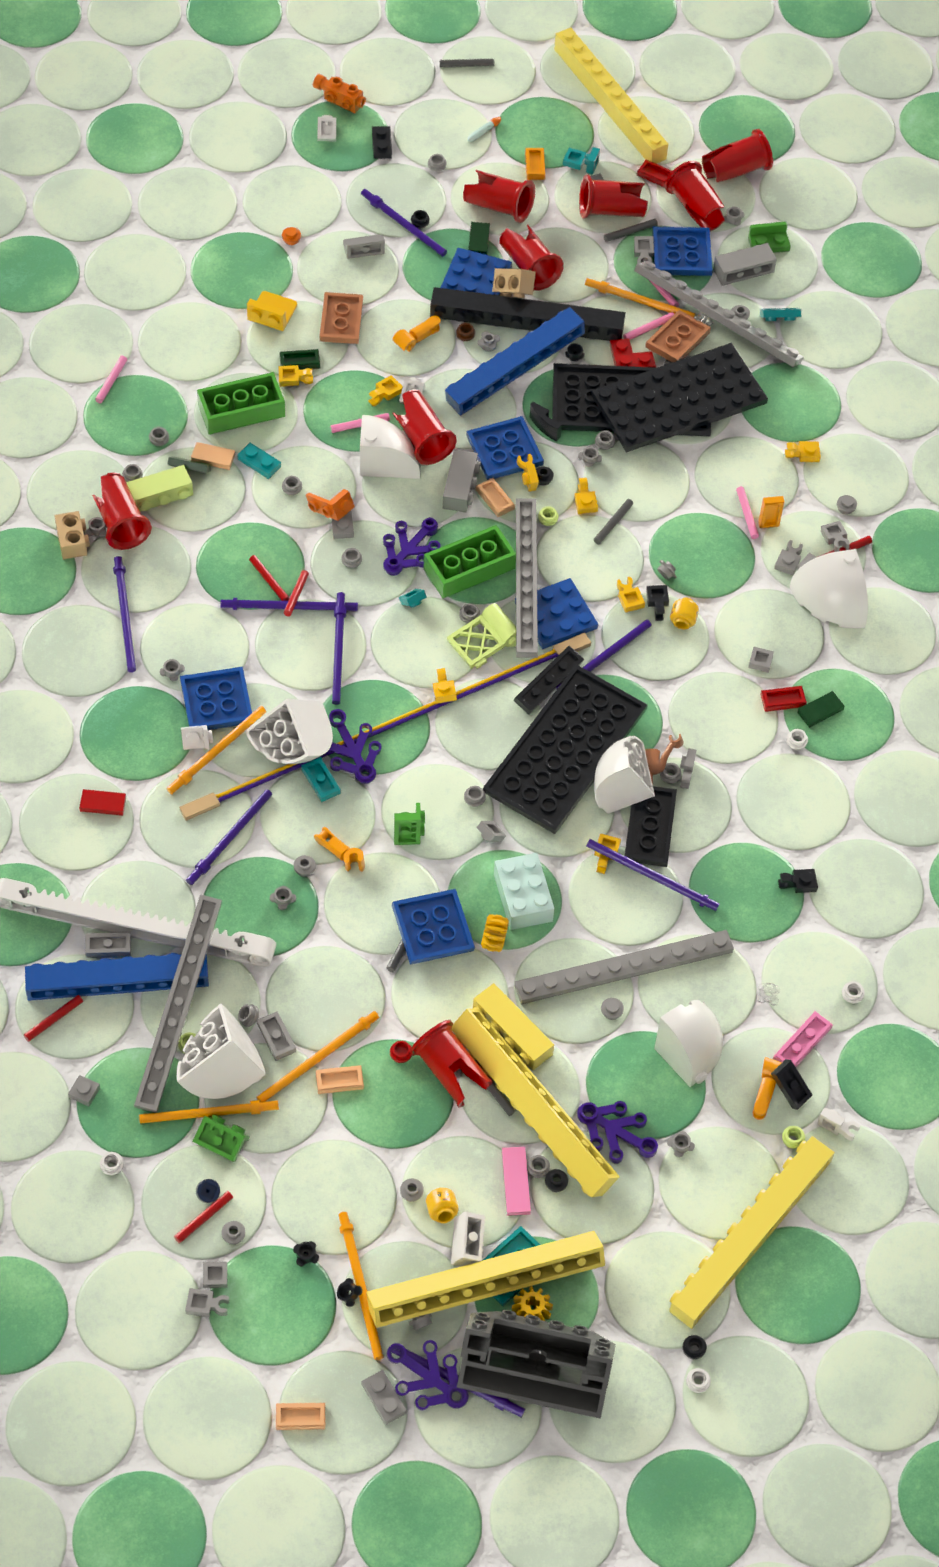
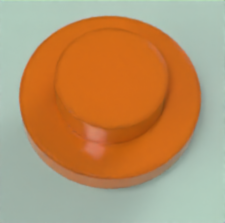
M288 227L282 232V239L288 245L297 244L301 238L300 230L295 227Z

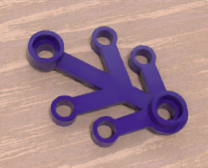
M431 517L423 520L422 528L409 542L406 534L407 523L405 521L396 522L395 531L399 537L401 551L396 555L394 549L395 536L393 534L384 535L383 545L386 547L388 558L384 560L383 568L387 574L392 576L400 574L403 568H424V562L419 560H424V554L440 548L441 545L436 540L430 541L425 546L417 545L426 536H433L437 533V521ZM417 555L416 559L405 560L407 556Z
M341 709L332 710L329 714L330 724L332 727L337 728L346 747L332 741L331 747L326 754L334 752L352 758L356 765L344 762L340 757H333L330 761V768L333 771L344 770L355 774V778L361 783L367 784L372 782L376 777V769L373 767L376 756L381 752V743L378 741L370 742L369 754L365 762L361 756L367 737L372 733V726L368 723L360 725L359 736L355 744L345 726V712ZM338 718L341 722H334L333 719ZM367 728L369 732L365 733L362 729ZM377 746L379 749L373 750L371 747ZM333 762H339L340 766H334ZM367 772L369 775L363 776L361 773Z
M617 1101L615 1104L597 1107L591 1102L582 1104L577 1111L579 1121L587 1125L590 1142L600 1143V1146H595L598 1151L602 1150L604 1142L599 1137L597 1125L604 1128L610 1148L609 1160L612 1163L618 1164L623 1160V1151L619 1148L617 1137L638 1148L643 1157L651 1158L656 1155L658 1143L654 1138L646 1137L641 1139L623 1129L629 1126H635L636 1128L645 1127L647 1117L644 1113L639 1112L634 1116L608 1120L603 1116L614 1114L617 1117L624 1116L627 1112L626 1103ZM622 1107L624 1110L618 1111L616 1108ZM591 1113L593 1116L587 1117L584 1114ZM641 1118L644 1122L639 1123L636 1119ZM649 1147L652 1149V1151L647 1152L644 1150V1148ZM617 1153L620 1157L614 1158L612 1154Z
M428 1340L422 1347L423 1352L427 1355L429 1370L406 1355V1348L402 1344L394 1343L388 1348L387 1358L390 1362L394 1364L401 1363L423 1378L422 1380L411 1382L399 1381L395 1386L397 1395L405 1396L409 1392L435 1387L443 1394L431 1397L426 1395L418 1396L415 1400L417 1409L426 1410L429 1406L447 1403L449 1407L459 1409L466 1405L469 1393L466 1389L457 1388L458 1374L456 1365L458 1361L455 1355L448 1354L442 1361L443 1366L448 1371V1384L440 1377L436 1355L438 1346L435 1341ZM426 1344H433L434 1351L428 1352L426 1350ZM393 1350H399L401 1356L394 1358L392 1356ZM446 1358H453L454 1365L448 1366L446 1364ZM400 1384L406 1385L407 1391L405 1393L398 1391ZM453 1392L460 1393L461 1398L459 1401L452 1399ZM420 1398L426 1399L427 1405L425 1407L418 1405Z

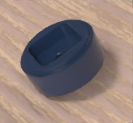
M202 1180L196 1187V1196L201 1202H214L220 1195V1186L215 1180Z

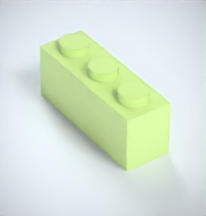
M184 465L126 482L140 512L193 495L192 481Z

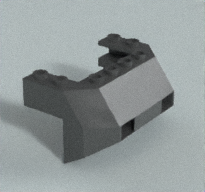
M510 1310L471 1313L466 1326L460 1356L462 1357L457 1388L601 1419L616 1344L593 1331H588L587 1327L575 1325L574 1327L565 1326L563 1322L557 1320L546 1322L534 1315L518 1316Z

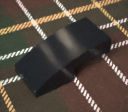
M532 402L530 405V418L541 432L557 442L561 437L562 424L549 418L548 409Z

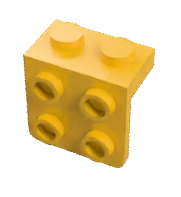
M263 291L257 301L249 299L247 303V320L284 331L297 308V301Z

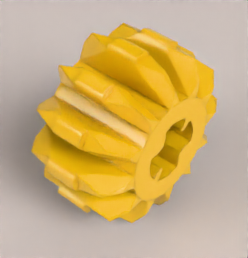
M490 914L487 917L481 942L482 948L492 952H500L503 949L509 924L508 918L497 914Z
M531 1286L529 1287V1292L522 1289L520 1290V1296H514L513 1301L515 1304L512 1305V1311L518 1316L534 1315L539 1317L540 1320L545 1321L544 1319L549 1320L551 1317L549 1311L552 1310L553 1304L549 1302V1294L542 1296V1288L534 1292V1288Z

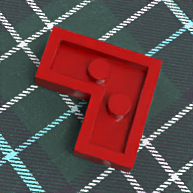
M629 338L610 340V349L615 366L656 368L652 351L633 353Z

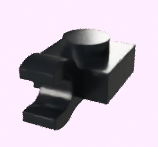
M667 585L646 586L648 607H654L655 621H664V606H669Z
M815 869L793 870L792 875L790 873H781L780 879H778L780 889L794 887L795 893L817 892L818 890Z

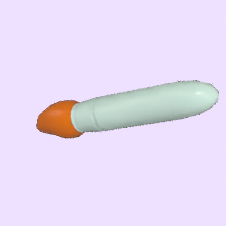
M501 117L491 119L490 122L470 134L467 140L470 142L474 141L493 127L498 126L501 122Z

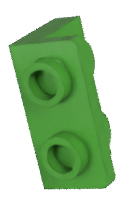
M787 222L750 225L748 235L750 247L768 243L773 253L790 251L791 245L786 232Z
M416 803L415 813H394V845L420 844V836H425V810L420 809V803Z
M215 1114L212 1117L204 1116L192 1142L235 1162L244 1142L250 1138V1136L244 1134L246 1130L235 1124L232 1127L224 1124L226 1120Z

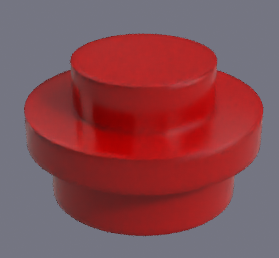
M406 1041L395 1042L390 1048L391 1058L398 1063L409 1061L412 1057V1054L409 1052L411 1045Z

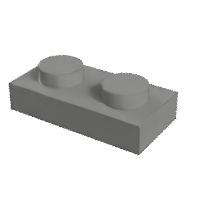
M351 511L339 521L331 518L333 539L354 538Z
M131 933L85 934L86 958L131 956Z
M278 1011L257 1019V1025L275 1061L296 1053V1047Z
M383 1370L361 1381V1385L385 1425L407 1414L406 1408Z

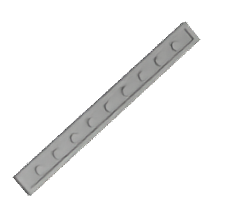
M644 261L636 265L634 271L778 359L792 367L801 364L804 357L796 349L788 348L783 345L781 340L766 335L767 333L763 329L755 328L750 325L751 323L748 320L735 316L733 311L723 309L715 300L707 299L700 291L690 289L685 282L676 280L671 277L670 273L657 269L652 262Z
M516 499V658H538L536 499Z
M200 894L136 1097L135 1108L153 1113L158 1111L222 905V900Z
M727 930L518 980L515 981L514 986L522 1005L733 953L734 947Z

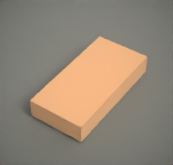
M196 442L191 460L230 470L235 457V450Z
M494 478L476 486L478 494L497 517L515 509V504Z
M361 1065L316 1070L318 1094L364 1089Z
M325 1403L276 1404V1430L325 1429Z

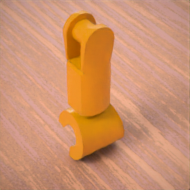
M431 316L424 323L409 330V333L405 329L397 331L392 340L402 350L410 352L416 343L440 330L439 324L441 320L438 316Z
M326 827L322 828V832L319 835H314V839L318 844L328 849L341 861L344 860L347 872L351 870L352 862H357L359 870L364 871L365 861L361 849H350Z
M767 1057L764 1059L762 1082L752 1113L753 1117L757 1120L764 1119L776 1085L771 1073L782 1063Z

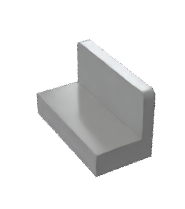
M383 235L343 240L347 259L385 254Z

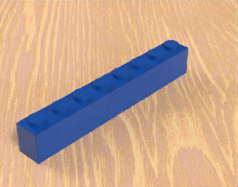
M571 307L560 311L554 318L545 321L540 327L530 331L519 341L513 342L510 347L502 352H498L492 359L482 363L474 371L465 374L463 378L450 384L445 389L446 401L460 416L583 335L585 333L584 321Z
M207 953L196 988L209 987ZM181 954L146 955L145 957L137 958L127 956L122 959L103 958L98 961L79 960L73 963L56 962L47 965L36 963L31 966H25L27 1000L170 990Z

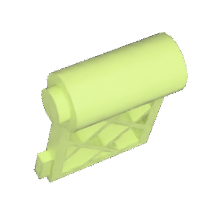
M491 604L484 609L480 616L449 635L447 640L471 669L473 667L478 669L487 663V658L502 648L516 646V626L497 604ZM481 624L484 627V633H473V628ZM460 636L468 637L466 645L457 644L455 639ZM471 637L481 638V646L470 645ZM486 639L497 642V645L492 648L484 647ZM469 650L480 651L479 656L474 660L468 657Z

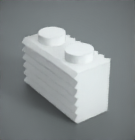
M463 1212L460 1216L454 1218L452 1265L461 1267L483 1260L481 1257L483 1255L482 1247L484 1246L482 1243L484 1242L483 1233L485 1232L483 1224L486 1223L484 1215Z

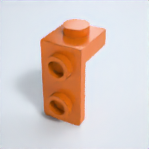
M345 489L330 501L312 493L306 494L308 507L313 512L320 513L327 518L337 521L355 507L350 492Z

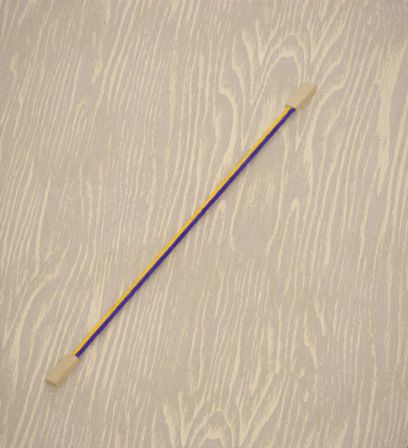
M582 633L554 645L552 651L542 654L538 658L528 660L457 691V700L560 655L568 646L576 652L590 647L591 641L585 633ZM433 701L372 728V733L367 739L453 701L437 704L436 701ZM359 734L352 736L355 744ZM344 741L336 743L346 747ZM331 752V753H328V754L325 753V754H323V755L320 756V757H321V758H324V757H326V756H328V755H330V754H333L334 752ZM308 762L287 764L220 794L210 793L180 806V812L185 821L219 807L220 803L226 799L296 770Z

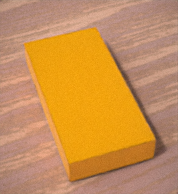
M525 148L526 180H545L544 148Z
M783 496L763 498L758 521L759 528L780 526L784 507Z

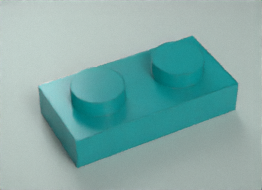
M764 308L760 309V317L765 318V321H777L778 317H784L785 321H795L796 317H801V309Z
M252 443L246 445L237 454V460L267 479L271 478L281 468V461Z
M321 757L301 765L302 772L321 802L341 794L340 787Z

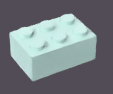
M538 853L495 861L494 877L506 918L509 921L510 930L553 922L554 906Z

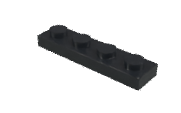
M568 646L513 701L529 715L564 681L576 664L580 666L583 663L584 658Z

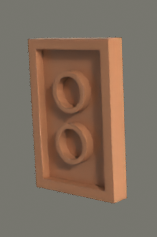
M325 292L320 328L321 342L359 344L363 295Z
M679 310L646 341L645 348L673 363L684 359L710 334L711 327Z

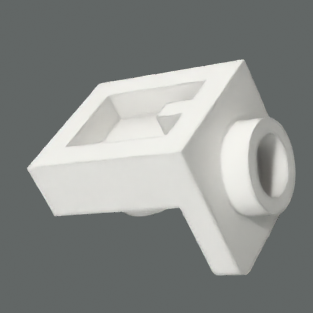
M331 115L318 117L317 141L336 142L335 117Z
M411 377V379L405 378L399 402L404 404L402 394L409 390H420L423 394L426 387L422 380Z
M207 725L181 728L183 750L209 749V743H213L212 730L208 731Z

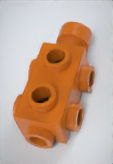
M317 74L314 78L313 87L320 91L324 90V99L353 113H356L359 108L365 105L366 98L363 97V91L358 89L355 84L349 85L343 82L340 77H331L327 80L321 74Z

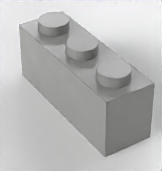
M768 243L715 256L713 270L723 286L774 273L777 259Z
M454 449L443 495V509L467 512L468 505H472L474 493H471V490L476 489L477 477H475V473L479 474L481 462L477 461L478 453Z

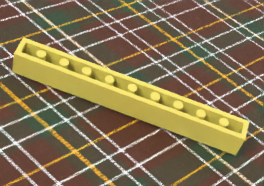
M570 27L556 33L554 50L644 159L656 164L666 160L668 151L667 141L575 31Z
M478 1008L466 1009L452 1026L455 1036L469 1050L468 1052L473 1059L480 1063L484 1073L495 1081L497 1089L510 1099L512 1107L520 1111L525 1117L524 1121L535 1129L539 1134V1139L550 1147L553 1151V1156L565 1165L568 1174L581 1184L583 1192L591 1196V1198L603 1196L620 1176Z
M811 1136L807 1142L804 1140L796 1149L797 1154L795 1157L792 1158L790 1156L782 1166L784 1170L780 1174H774L768 1183L770 1186L766 1191L762 1189L758 1193L753 1207L748 1206L741 1215L742 1220L738 1224L734 1222L727 1231L728 1236L724 1241L720 1239L713 1248L714 1253L710 1258L708 1256L704 1257L698 1266L700 1268L696 1274L691 1273L684 1282L685 1287L681 1292L677 1290L671 1297L669 1312L691 1329H693L832 1162L835 1152L815 1137Z
M595 1231L390 1285L366 1292L369 1312L378 1328L605 1266L604 1248Z

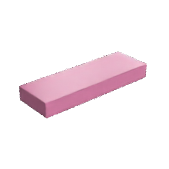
M815 1011L774 1055L773 1060L783 1062L785 1059H789L797 1067L832 1029L833 1024Z
M525 1147L502 1148L507 1216L530 1215Z

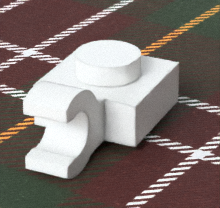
M827 1108L823 1109L817 1123L836 1135L842 1134L850 1141H853L855 1134L851 1133L849 1129H854L857 1132L860 1129L859 1123L855 1121L844 1122L845 1118L841 1117L837 1111Z

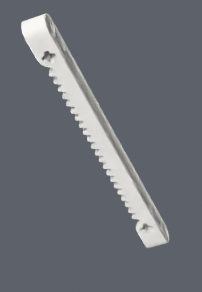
M0 878V908L110 933L130 932L132 938L181 949L184 948L191 922L184 926L183 920L176 924L174 918L167 922V917L165 916L161 921L158 920V915L151 919L149 913H146L143 917L139 910L134 915L132 909L125 913L124 908L121 907L116 911L115 905L107 909L106 903H103L101 907H98V901L90 905L89 899H86L84 903H81L80 897L73 901L72 895L64 899L63 893L56 897L54 891L47 895L45 889L41 893H37L36 888L29 883ZM216 928L213 931L207 954L256 966L268 967L271 965L277 944L269 937L248 932H237L232 936H228L227 930H224L222 934H219V929Z

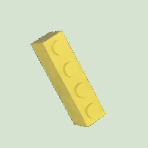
M494 983L473 998V1009L478 1008L532 1071L553 1055L554 1044Z

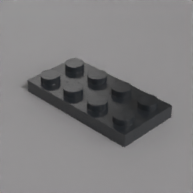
M653 786L654 797L631 805L624 856L640 864L667 867L677 789Z

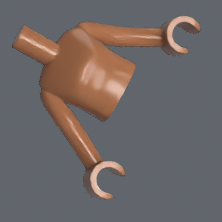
M679 734L678 740L675 741L672 735L669 736L670 743L661 755V758L660 750L645 749L652 785L653 775L664 771L673 748L682 747L684 741L681 734Z

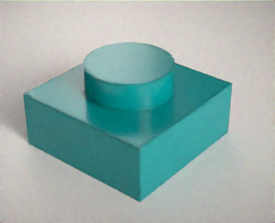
M569 147L563 159V166L581 170L587 153Z
M593 147L590 154L587 153L584 164L587 165L586 173L593 175L599 163V148Z
M414 589L400 596L399 600L401 605L412 608L422 603L421 600L427 598L424 590Z

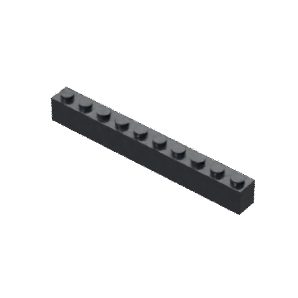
M437 287L433 288L430 304V317L438 316L440 319L530 331H534L545 321L554 318L560 311L571 307L584 321L585 333L580 337L606 341L622 339L626 312Z

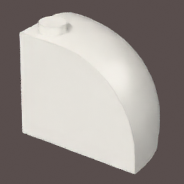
M362 415L360 476L420 479V463L415 458V448L407 435L397 426L384 419Z
M856 549L821 555L810 560L796 571L790 583L791 592L797 602L807 608L812 616L825 623L829 621L839 624V627L865 628L868 616V596L864 572Z
M286 699L245 730L251 744L257 751H261L267 756V759L273 762L285 764L304 763L322 756L330 749L333 739L329 718L323 703L320 701Z
M628 736L611 745L598 762L594 777L595 800L598 807H602L607 814L655 796L644 743L636 736Z
M700 1000L690 1001V1006L685 1008L683 1005H679L660 1017L654 1047L689 1087L695 1083L700 1084L707 1078L708 1073L717 1065L723 1046L720 1024L711 1009L704 1002L701 1003Z
M222 1004L217 1006L200 1023L202 1028L196 1036H190L182 1050L185 1053L184 1058L178 1062L177 1082L190 1093L208 1099H220L236 1095L253 1083L260 1081L266 1074L261 1057L252 1040L236 1018Z

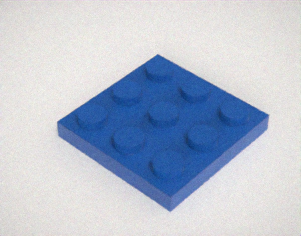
M653 227L654 264L657 269L666 271L671 275L712 276L710 228Z
M457 248L440 288L500 296V293L492 292L495 268L511 269L512 261Z
M523 416L467 431L466 436L474 453H478L477 460L481 462L480 466L487 480L524 471L517 465L518 456H521L523 462H527V456L531 454L533 457L532 463L535 465V468L544 465L543 457Z
M571 578L537 590V636L541 649L564 642L582 633L598 629V622Z
M243 666L180 676L189 727L207 725V730L238 726L252 714Z
M456 889L392 902L391 906L410 965L474 951L473 939Z

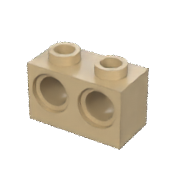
M495 268L492 292L500 293V296L511 297L513 294V297L525 298V295H533L535 271Z
M79 511L54 515L62 558L69 559L87 556L86 547H90L88 534L84 535L83 531H86V523L84 518L80 519Z

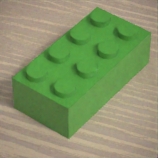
M274 372L197 390L198 407L209 435L285 417V400Z
M497 525L424 554V571L443 599L515 569L516 553Z

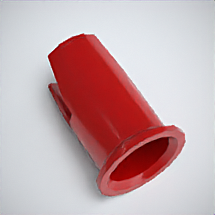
M754 129L751 136L703 155L701 162L707 179L716 178V182H721L760 168L771 170L773 167V155L764 133L760 129Z
M693 160L682 163L668 175L664 184L665 190L670 194H675L689 215L701 228H710V231H713L725 221L720 209L724 208V205L715 190L703 176V168L700 162Z
M476 170L478 184L464 185V202L511 215L518 223H522L528 218L534 204L535 184L532 180H525L522 183Z
M589 174L584 175L579 193L581 217L586 219L590 214L644 217L648 201L641 199L640 194L645 183L592 180Z
M527 225L528 236L526 239L506 228L500 236L499 244L519 269L535 271L533 291H541L553 285L563 272L564 263L561 257L551 253L529 225Z
M414 389L403 393L402 397L406 415H397L394 412L392 414L414 446L416 460L423 465L436 464L442 461L454 450L457 443L456 435L451 430L444 428L420 390Z
M113 472L101 476L103 498L96 495L92 496L108 529L106 533L108 544L114 549L119 550L131 549L140 545L151 534L152 526L149 519L141 515L125 478L120 473Z
M449 1019L437 1024L423 1034L413 1044L409 1052L413 1056L418 1055L423 1059L460 1108L464 1106L463 1100L465 1097L454 1074L457 1070L461 1069L467 1077L485 1090L488 1089L493 1081L488 1078L452 1032L453 1023Z

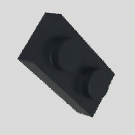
M373 126V159H392L390 126Z
M785 1059L771 1073L792 1109L798 1110L813 1095L792 1060Z

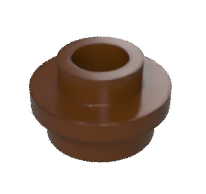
M462 323L456 329V336L462 341H470L475 337V329L470 323Z

